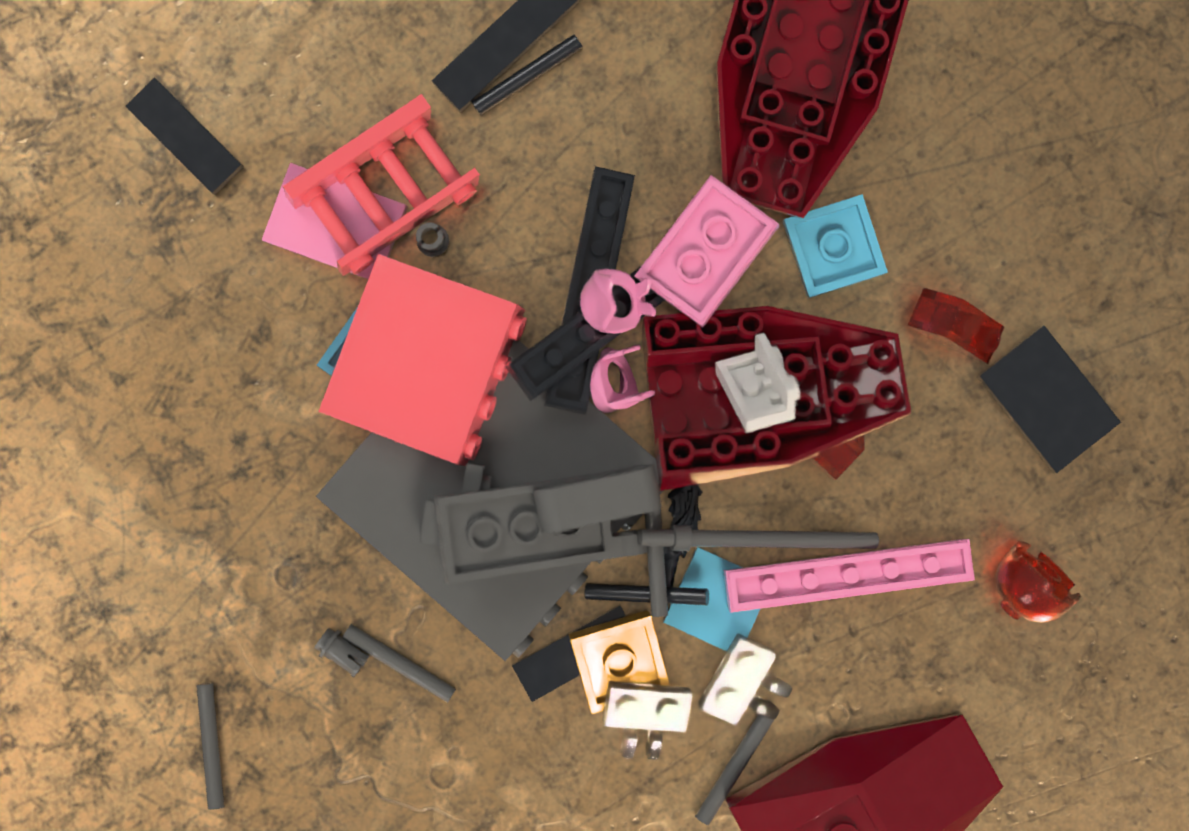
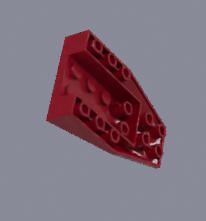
M735 0L717 61L722 183L752 205L803 219L879 108L909 0Z
M772 306L716 310L704 327H701L684 313L643 317L642 344L648 391H655V395L649 397L660 491L790 467L911 414L898 333ZM764 333L771 346H777L780 350L783 368L787 375L795 377L800 391V399L795 401V419L746 433L716 375V362L755 351V335Z
M955 714L832 738L726 798V802L741 831H965L1001 791L1003 785L963 714Z

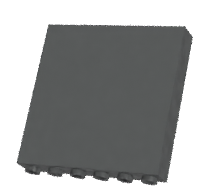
M513 341L508 356L513 361L526 352L528 348L520 341ZM509 372L504 381H498L493 396L497 397L494 412L488 421H483L478 436L482 437V443L474 460L469 459L468 463L486 466L485 475L492 476L490 489L650 464L655 467L659 489L656 459L605 414L599 411L590 401L587 413L585 415L544 406L547 390L530 401ZM371 432L316 497L504 661L511 654L519 658L533 642L534 639L529 633L540 622L546 627L560 611L561 607L556 602L566 591L573 595L586 581L588 576L583 571L591 562L453 584L445 583L440 546L420 543L425 505L427 500H435L434 497L462 493L466 466L454 464ZM643 514L610 520L611 534L617 533L620 528L624 531H629Z

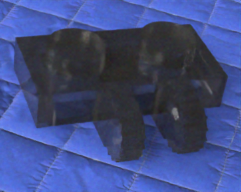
M737 633L701 696L698 705L701 710L737 726L747 706L756 713L770 719H776L780 709L774 703L755 695L760 684L769 691L786 698L789 697L793 689L780 678L767 673L776 657L775 652Z
M609 681L602 720L605 726L624 728L621 743V753L624 758H632L636 751L637 729H649L648 740L646 741V755L648 759L657 760L660 757V750L662 748V731L686 732L693 694L689 687Z

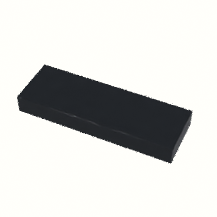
M155 77L125 106L212 194L216 195L244 167Z
M620 604L512 664L531 702L580 676L569 634L626 617Z

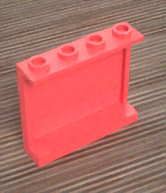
M378 254L318 412L454 464L466 466L469 459L474 460L479 452L482 437L478 436L483 421H488L494 412L497 397L493 396L498 381H504L509 372L505 366L512 362V358L508 354L513 341H519L523 335L526 326V317H523L525 309L513 302Z

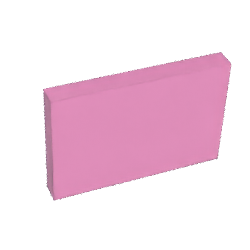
M290 163L262 241L338 268L337 260L345 256V254L313 209L305 207L304 204L294 209L285 196L283 186L308 170ZM337 181L325 189L326 195L324 198L358 245L379 233L377 227L346 184H340ZM373 193L393 222L405 215L407 205ZM394 242L372 256L373 259L376 260L378 254L389 258ZM375 261L364 271L356 275L369 279Z
M710 175L635 274V278L642 282L647 277H651L652 284L650 289L701 327H704L779 228V224Z

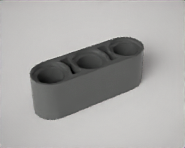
M651 464L562 481L533 489L542 533L569 530L648 513L662 508L655 467Z

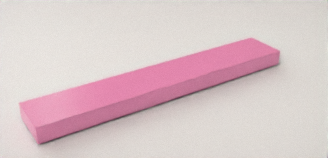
M969 539L724 570L729 612L975 580Z

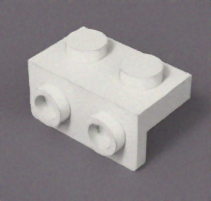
M764 333L755 335V351L716 362V375L746 433L795 419V401L800 399L797 381L793 375H787L783 368L780 350L777 346H771Z

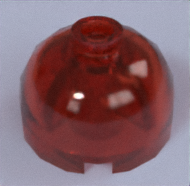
M1018 541L1003 557L995 574L996 587L1003 598L1000 602L1001 607L1016 620L1023 617L1031 622L1048 623L1059 619L1081 598L1080 593L1071 594L1070 590L1075 584L1047 555L1040 552L1038 558H1035L1031 553L1027 552L1031 545L1024 541Z

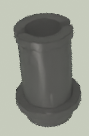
M425 223L418 228L416 233L417 246L424 255L437 257L448 249L449 236L443 227L434 223ZM438 234L435 243L426 244L428 235Z
M328 628L314 648L320 652L319 657H327L354 678L370 656L340 636L342 632L339 629L335 632Z

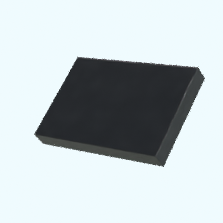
M1045 325L1040 326L977 376L1053 473H1058L1121 423Z

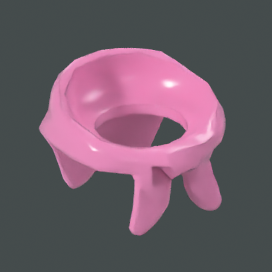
M614 269L596 270L581 292L580 303L584 318L593 328L604 333H624L635 328L642 314L647 316L656 315L655 308L650 303L645 302V295L649 293L652 278L647 277L642 282L635 283L634 279L626 272ZM613 285H619L626 289L631 298L630 312L623 318L614 316L616 303L612 296Z
M634 345L622 350L606 347L601 351L600 358L593 367L590 381L592 400L599 411L611 413L618 409H626L655 395L653 390L638 392L631 367L623 356L626 353L640 350V345ZM611 362L617 364L620 371V390L618 393L613 390L608 379V367Z

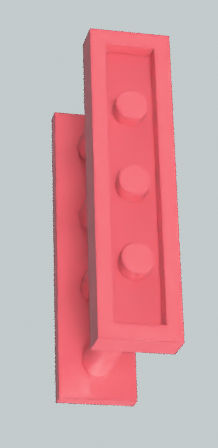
M422 94L283 186L285 196L293 208L297 209L303 204L305 207H311L345 254V256L337 260V267L342 276L350 271L354 275L364 271L375 261L372 256L452 202L460 205L477 192L475 187L479 182L480 174L473 168L461 176L428 131L427 127L429 124L427 121L431 119V106ZM406 135L409 139H415L448 185L429 199L426 198L393 152L395 148L393 144ZM372 158L375 162H381L414 208L395 222L391 220L359 175L361 171L359 167ZM337 181L340 184H346L379 230V233L361 245H358L324 198L326 195L325 189Z

